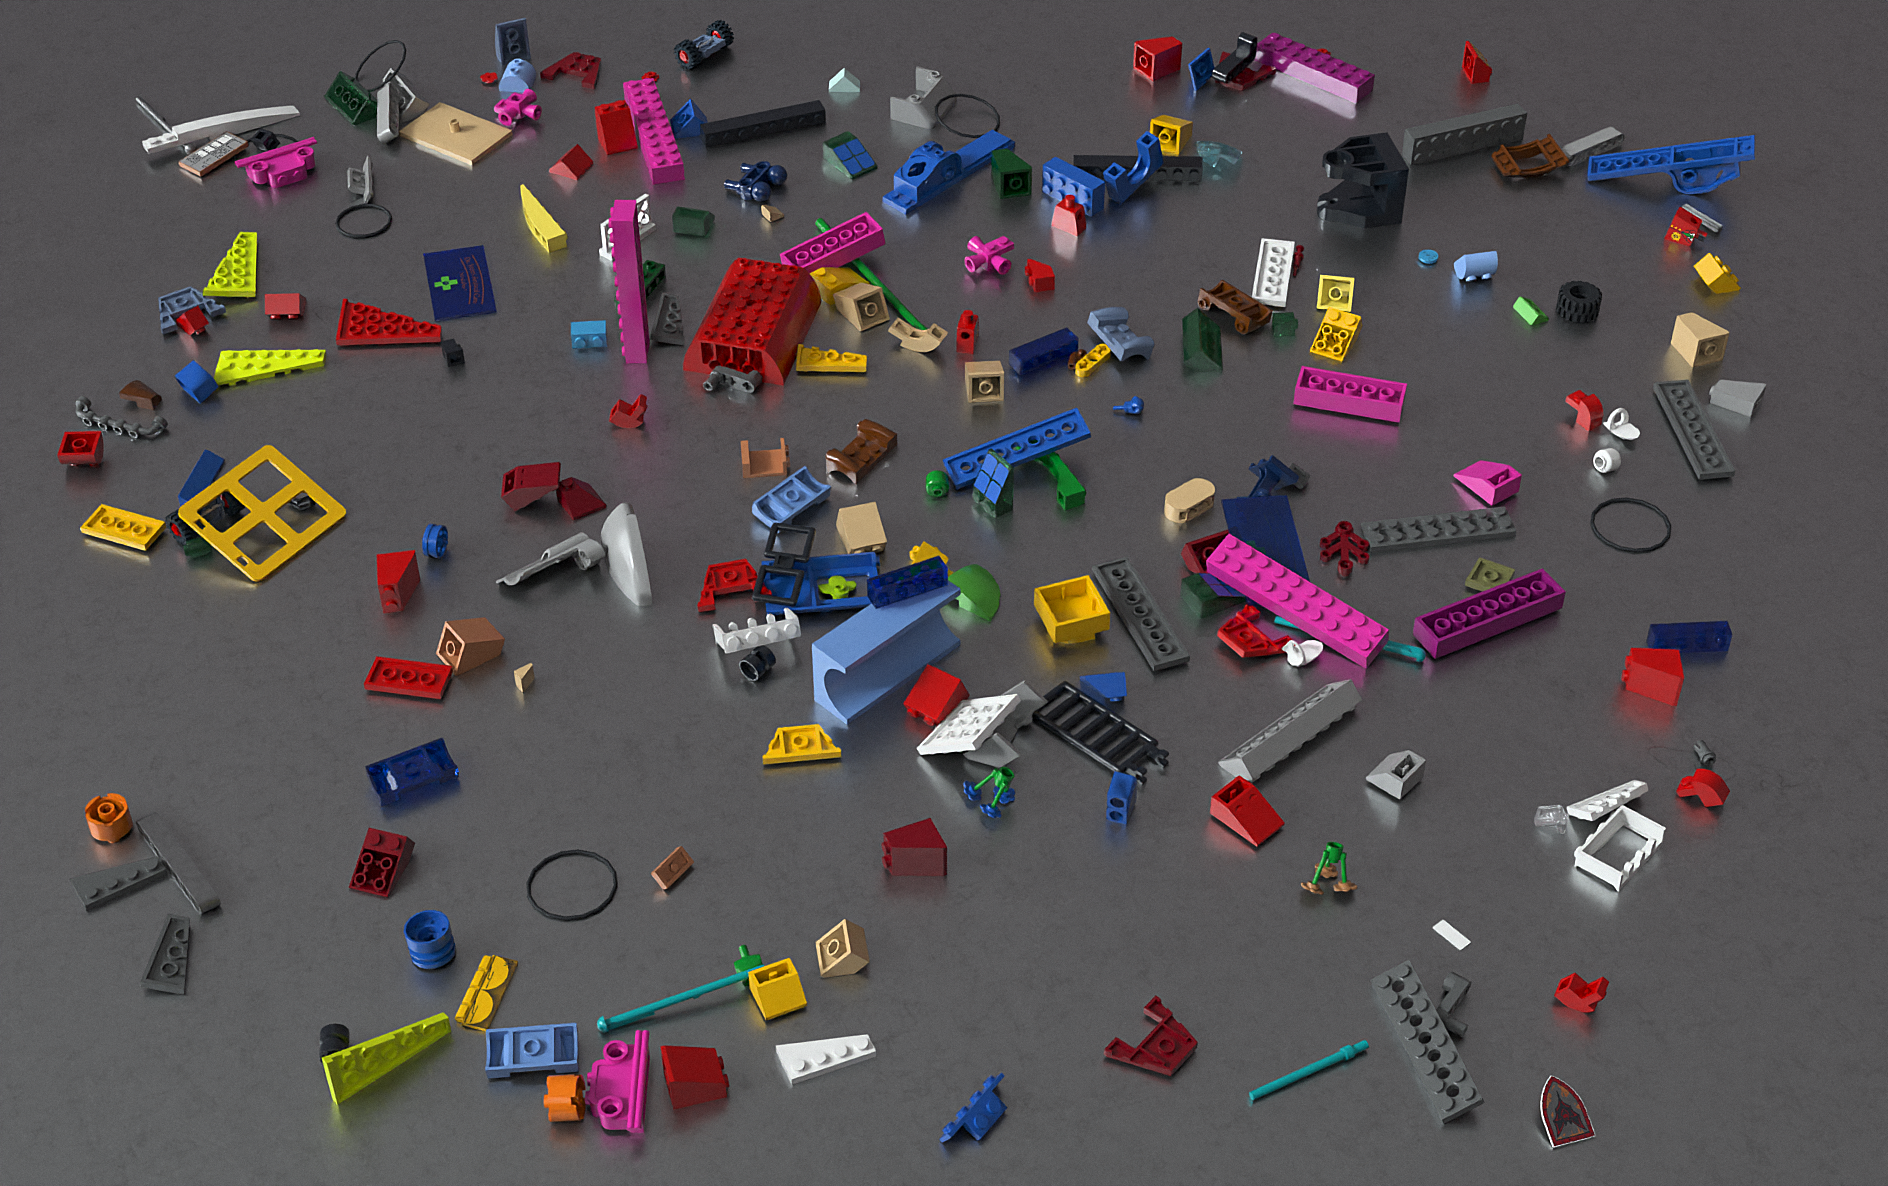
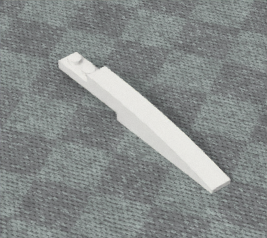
M281 106L223 114L173 126L172 133H165L155 138L152 137L142 141L148 154L206 137L212 141L226 131L236 135L300 116V113L295 106Z

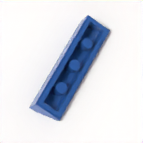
M204 450L178 495L180 506L213 483L225 462L224 458L209 450Z

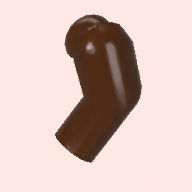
M1079 349V351L1070 354L1068 360L1069 369H1075L1076 363L1087 355L1086 350Z

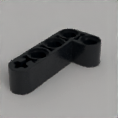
M1241 32L1237 40V49L1214 68L1212 78L1228 84L1254 61L1258 38Z

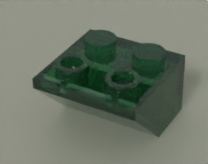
M677 206L672 215L673 231L705 237L715 219V215L709 211Z

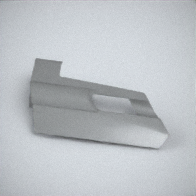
M581 532L547 549L541 559L497 580L496 583L504 581L508 585H515L555 562L559 563L571 556L579 568L587 570L600 563V559L605 557V552L598 542L589 539L585 533Z

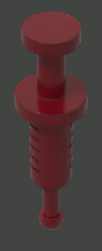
M1297 245V252L1293 254V276L1297 275L1300 263L1304 259V255L1301 253L1304 251L1302 245Z

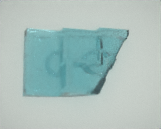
M1196 141L1194 143V147L1198 148L1197 153L1199 156H1202V160L1213 167L1217 165L1221 157L1235 165L1243 153L1234 147L1219 142Z

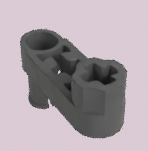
M716 366L710 373V377L703 383V387L707 391H712L717 383L752 393L763 381V377L756 370L746 374L727 367Z
M1452 971L1449 972L1442 986L1443 989L1449 992L1436 1011L1445 1028L1462 1038L1468 1029V1025L1453 1018L1451 1015L1468 993L1472 982Z

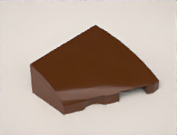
M139 380L130 382L119 392L120 399L136 401L138 407L154 410L162 400L158 393Z

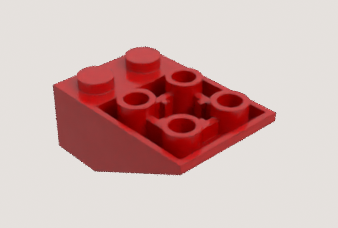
M1240 775L1211 797L1210 814L1256 847L1285 825V822L1259 790Z

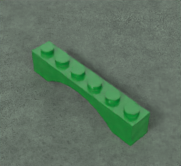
M1032 440V441H1030L1029 443L1035 444V443H1037L1038 441H1037V440ZM1052 452L1034 459L1047 467L1056 478L1058 483L1057 501L1064 510L1085 504V496L1087 494L1085 487L1078 482L1077 477L1071 473L1068 465L1063 463L1058 453Z

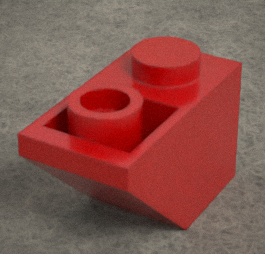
M1027 259L1025 275L1029 277V285L1033 286L1034 291L1055 290V275L1051 266L1033 259Z

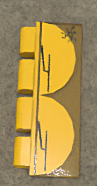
M493 955L492 958L491 956H483L478 971H476L470 988H468L462 1001L463 1005H460L455 1016V1020L460 1022L462 1026L486 1032L518 965V961Z

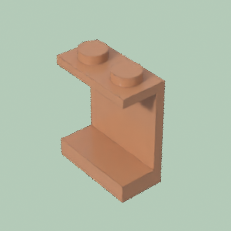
M780 438L781 449L749 451L748 440L741 441L743 478L787 475V468H790V457H786L789 456V447L785 445L784 438Z

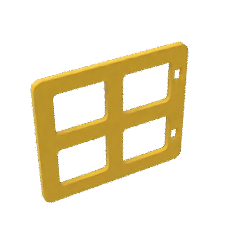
M265 445L179 508L178 515L252 581L261 582L341 521L346 515V509L271 445ZM265 462H270L292 482L267 501L261 502L242 486L239 481ZM224 492H229L251 512L228 530L221 533L197 512ZM306 493L326 510L327 514L302 533H297L280 519L275 512L299 494ZM200 521L206 527H204V529H201L195 523ZM265 523L284 539L287 544L258 565L239 550L234 543L259 524ZM242 558L248 564L244 566L238 560Z

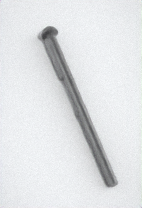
M140 96L135 98L169 133L173 132L172 126L166 122L164 117L160 116ZM192 142L182 144L185 147V153L188 155L197 150L196 145Z

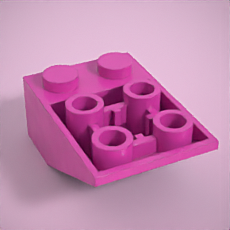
M1480 460L1455 473L1454 477L1493 506L1519 492L1522 475L1510 465Z

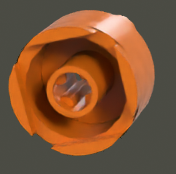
M108 793V796L102 798L97 796L85 807V817L90 832L98 840L116 843L133 826L128 804L125 798L119 794Z
M577 1074L548 1076V1094L544 1095V1107L549 1108V1121L565 1122L583 1119L586 1111L585 1098H583L582 1091L586 1090L583 1076Z

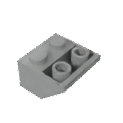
M1410 750L1393 753L1387 756L1366 777V780L1396 798L1401 799L1423 778L1426 760Z

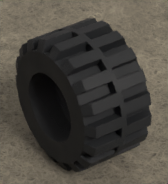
M1566 282L1559 289L1556 304L1557 313L1568 321L1590 322L1599 315L1602 292L1598 287L1589 282Z

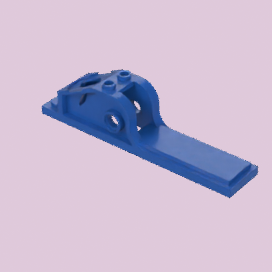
M994 130L987 132L956 152L951 150L944 152L942 145L935 141H929L915 149L906 163L894 174V190L883 196V202L907 215L989 164L992 158V150H1011L1015 148V141Z
M1755 135L1590 156L1588 181L1664 172L1671 176L1674 187L1683 194L1710 192L1718 188L1719 185L1740 177L1741 161L1755 160ZM1687 158H1693V159H1694V160H1691V161H1685ZM1723 170L1721 176L1716 179L1718 173Z

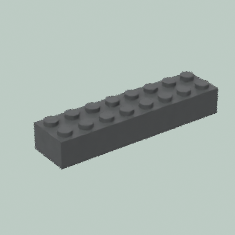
M1517 103L1406 128L1402 156L1410 165H1415L1523 140L1527 112Z

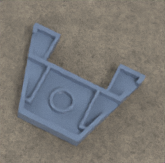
M191 286L158 297L163 335L178 330L173 319H178L183 313L196 306H199L200 309L205 308L211 317L226 313L224 305L216 304L215 300L203 296V293Z

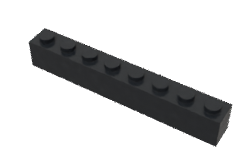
M816 100L700 124V135L707 148L826 123V111L821 101Z
M1073 155V166L1101 180H1105L1103 172L1114 162L1126 169L1128 174L1134 168L1138 156ZM1163 156L1164 163L1147 179L1202 181V156Z

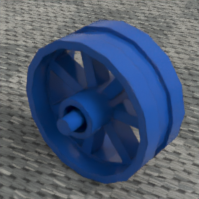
M430 523L427 525L422 538L423 554L427 557L433 556L434 558L441 559L448 545V530L444 525Z

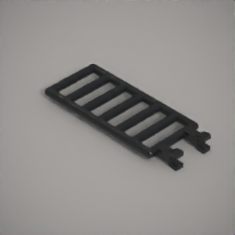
M1063 681L1043 697L1049 702L1064 690L1073 694L1045 716L1037 712V710L1032 714L1035 720L1113 772H1127L1136 777L1140 785L1147 781V778L1144 776L1147 773V769L1142 766L1138 767L1135 763L1146 754L1153 758L1162 768L1169 764V761L1165 759L1169 756V752L1164 749H1158V741L1067 681ZM1079 699L1087 703L1085 707L1060 726L1052 722L1054 718ZM1096 709L1102 713V715L1077 734L1072 735L1066 731L1092 710ZM1109 718L1117 723L1092 744L1087 745L1081 741ZM1124 728L1132 733L1107 754L1102 755L1096 751ZM1139 738L1147 743L1121 765L1111 761Z

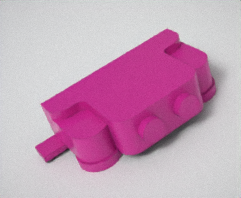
M314 137L234 162L238 168L245 166L247 175L255 183L264 184L268 182L273 188L282 187L307 178L306 170L312 169L315 166L314 150L308 146L317 144V141Z
M648 1030L636 1031L635 1044H626L620 1040L608 1042L603 1048L605 1059L595 1061L592 1065V1071L587 1073V1086H590V1091L585 1092V1104L590 1105L591 1114L596 1118H600L601 1125L606 1129L644 1133L650 1068V1033Z

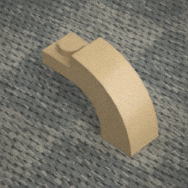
M897 318L888 330V332L902 340L901 346L916 352H928L935 349L948 334L947 331L935 323L927 330H919L900 318Z

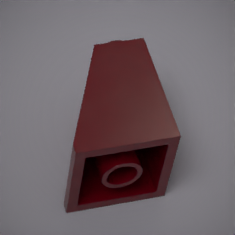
M931 818L883 833L884 842L881 843L884 856L882 857V863L885 869H889L892 876L947 875V846Z

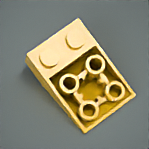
M1329 307L1310 352L1343 362L1363 327L1361 316Z

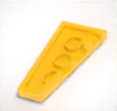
M798 344L796 371L866 372L867 355L849 352L839 354L836 350L832 349L822 351L820 347L812 346L810 349L805 348L803 344Z

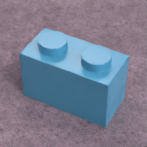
M606 320L571 322L572 349L607 347Z

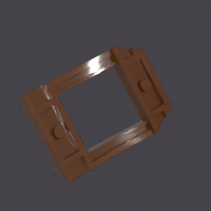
M1547 134V138L1540 141L1536 139L1519 146L1505 147L1502 144L1498 152L1496 153L1495 151L1491 155L1504 177H1538L1569 164L1568 158L1550 134ZM1542 153L1549 163L1535 168L1520 169L1514 160L1531 158Z

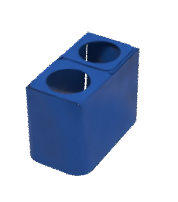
M194 360L174 376L180 386L200 404L219 387L214 378Z
M1115 771L1107 793L1106 819L1127 824L1137 800V778Z

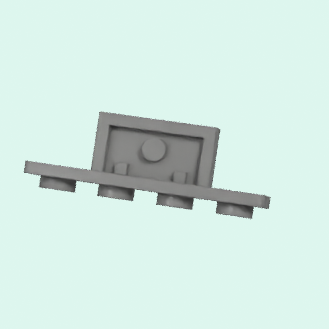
M367 156L363 165V171L349 167L347 172L348 191L364 195V204H368L369 199L372 200L374 190H372L374 181H372L373 172L371 171L373 163H371V156Z

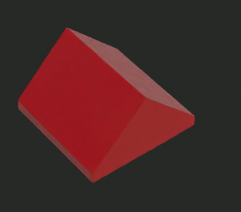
M577 144L565 153L549 169V172L578 180L593 164V160Z

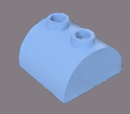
M522 59L511 61L507 65L500 81L499 91L523 93L525 89H531L537 77L534 67Z
M1491 251L1463 255L1454 263L1458 278L1466 279V282H1473L1476 280V277H1482V280L1491 279L1492 275L1497 271V252Z

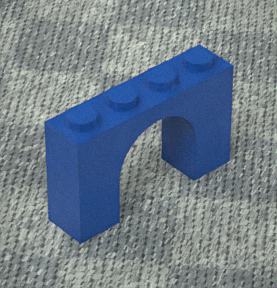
M1148 131L1136 141L1138 159L1134 168L1128 174L1126 169L1115 162L1103 172L1109 198L1120 205L1164 163L1159 138Z

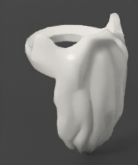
M1618 408L1613 411L1608 422L1603 423L1611 433L1624 440L1638 439L1640 435L1639 430L1628 423L1629 415L1624 408ZM1622 412L1621 420L1614 423L1616 415Z
M1290 640L1282 650L1287 652V660L1292 666L1301 667L1317 658L1323 650L1322 642L1316 640H1308L1301 644H1298L1295 640Z

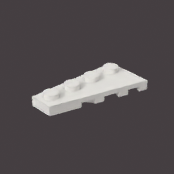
M1633 780L1567 806L1568 815L1575 816L1578 819L1593 821L1628 801L1640 797L1641 794L1648 791L1647 783Z
M868 1034L776 1045V1052L791 1085L876 1057V1050Z

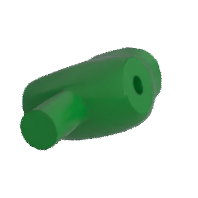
M747 945L739 947L741 959L734 962L736 973L763 965L760 954L750 955ZM749 979L742 981L744 986H749Z

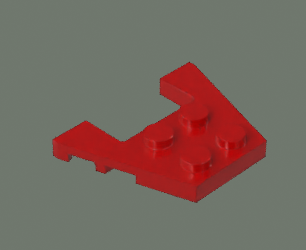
M747 559L708 565L704 588L701 591L700 602L697 604L698 612L716 610L714 603L715 595H725L749 589L754 590L757 572ZM763 583L761 594L772 596L770 589L768 590Z
M1247 603L1241 612L1238 611L1233 619L1228 620L1218 630L1217 634L1221 640L1242 658L1287 653L1282 648L1290 640H1293L1287 635L1273 641L1254 626L1251 621L1259 619L1261 612L1250 603Z

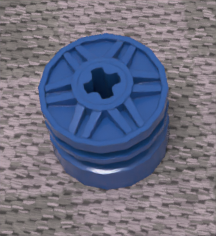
M424 910L410 917L405 923L403 932L408 944L410 957L415 965L424 969H434L445 965L453 958L456 945L450 922L444 913L436 910Z

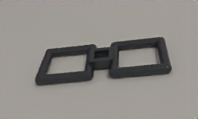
M777 522L772 524L764 556L775 560L773 566H760L752 594L753 601L793 607L797 605L805 572L793 569L795 562L807 563L809 561L816 535L815 528ZM778 530L808 534L803 554L797 555L773 551ZM766 573L796 577L791 598L761 594Z

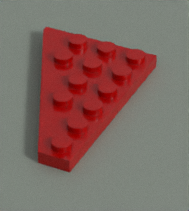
M343 299L336 335L337 345L441 342L442 326L430 324L426 321L422 323L417 322L409 316L399 315L395 312H382L381 308L364 305L360 302L354 304L348 302V299Z

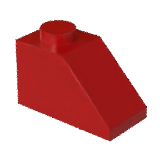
M199 306L183 313L175 321L176 325L189 335L194 333L197 335L201 334L209 324Z

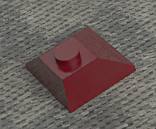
M569 477L560 481L559 487L556 489L558 502L573 520L607 507L606 503L590 484L576 478Z

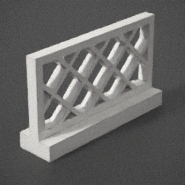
M646 193L636 199L637 211H640L638 215L640 241L656 230V224L651 221L650 199ZM608 220L600 224L603 247L599 249V253L601 256L613 261L615 259L612 258V247H614V244L609 242L612 228L607 233L609 225Z

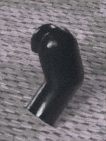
M305 496L300 499L295 497L288 504L299 510H306L315 506L316 502L309 496Z

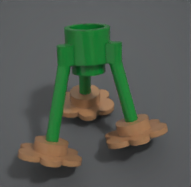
M1338 842L1327 843L1321 862L1315 864L1316 874L1313 881L1301 883L1304 889L1323 895L1324 892L1320 889V885L1317 884L1320 876L1325 878L1337 877V867L1331 863H1338L1339 860H1341L1342 880L1338 884L1333 885L1334 891L1348 892L1357 889L1355 883L1347 880V853L1343 852L1344 846Z

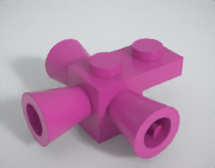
M525 89L522 94L514 92L506 100L502 99L494 106V111L499 113L498 118L503 125L509 126L514 118L522 119L525 115L537 121L541 116L542 108L540 105H530L536 102L537 96L533 90Z
M975 236L968 242V250L977 254L965 257V266L970 272H974L979 267H982L987 272L996 269L999 274L1004 275L1010 270L1011 261L1001 257L1002 254L1014 249V243L1008 238L1002 236L984 244L980 237Z

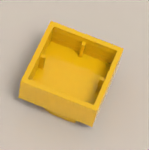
M1089 575L1034 588V606L1054 643L1084 642L1095 639V633L1109 630L1110 611Z

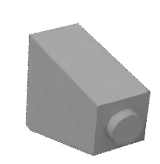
M1719 380L1716 386L1713 385L1709 392V395H1711L1710 403L1751 417L1763 399L1767 384Z

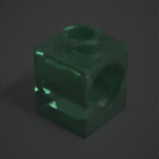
M1293 312L1273 313L1271 327L1274 337L1295 336V329H1298V319H1295Z

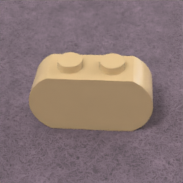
M1194 478L1171 490L1165 496V516L1173 522L1186 523L1213 508L1214 485L1208 480Z

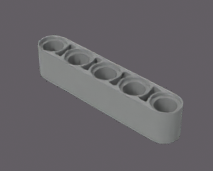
M392 83L379 90L377 94V137L383 144H387L399 135V91Z
M1611 126L1562 146L1560 149L1569 160L1567 166H1573L1589 159L1590 156H1596L1618 147L1623 143L1625 135Z

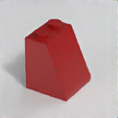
M1173 36L1134 42L1133 68L1151 81L1181 69L1182 42Z
M618 100L595 107L598 140L607 155L638 148L631 111L625 100Z
M415 550L377 554V580L383 614L403 611L419 584L420 574Z
M1631 648L1629 656L1626 655L1625 657L1626 669L1622 670V681L1625 682L1626 690L1677 706L1684 681L1679 650Z
M927 664L903 704L910 716L914 718L919 716L928 725L934 726L935 724L938 726L962 700H967L970 694L961 679Z
M660 1046L664 1078L673 1110L727 1097L726 1088L730 1087L727 1074L722 1073V1070H724L722 1056H717L715 1048Z

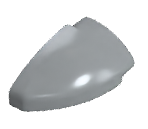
M622 503L611 512L601 531V545L605 552L604 560L613 580L632 602L638 606L653 605L637 518L633 506L629 503Z

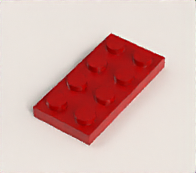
M376 656L364 682L365 690L441 699L453 673V668L449 665Z

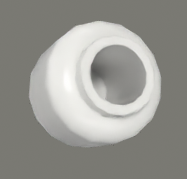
M1613 448L1599 450L1594 455V466L1601 473L1617 470L1621 464L1619 452Z

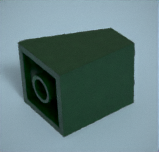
M1009 149L992 150L991 178L999 198L1005 199L1032 195V166Z

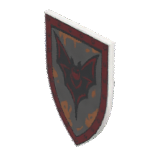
M1551 1075L1543 1088L1540 1108L1552 1148L1596 1137L1581 1098L1568 1084Z

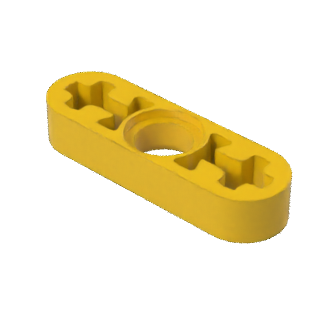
M1106 344L1097 345L1076 363L1075 374L1083 378L1090 376L1111 357L1110 348Z

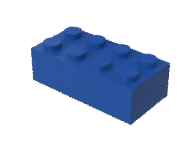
M1057 157L1043 164L1042 192L1059 201L1065 199L1066 195L1075 196V202L1083 205L1085 214L1090 217L1104 209L1105 181Z

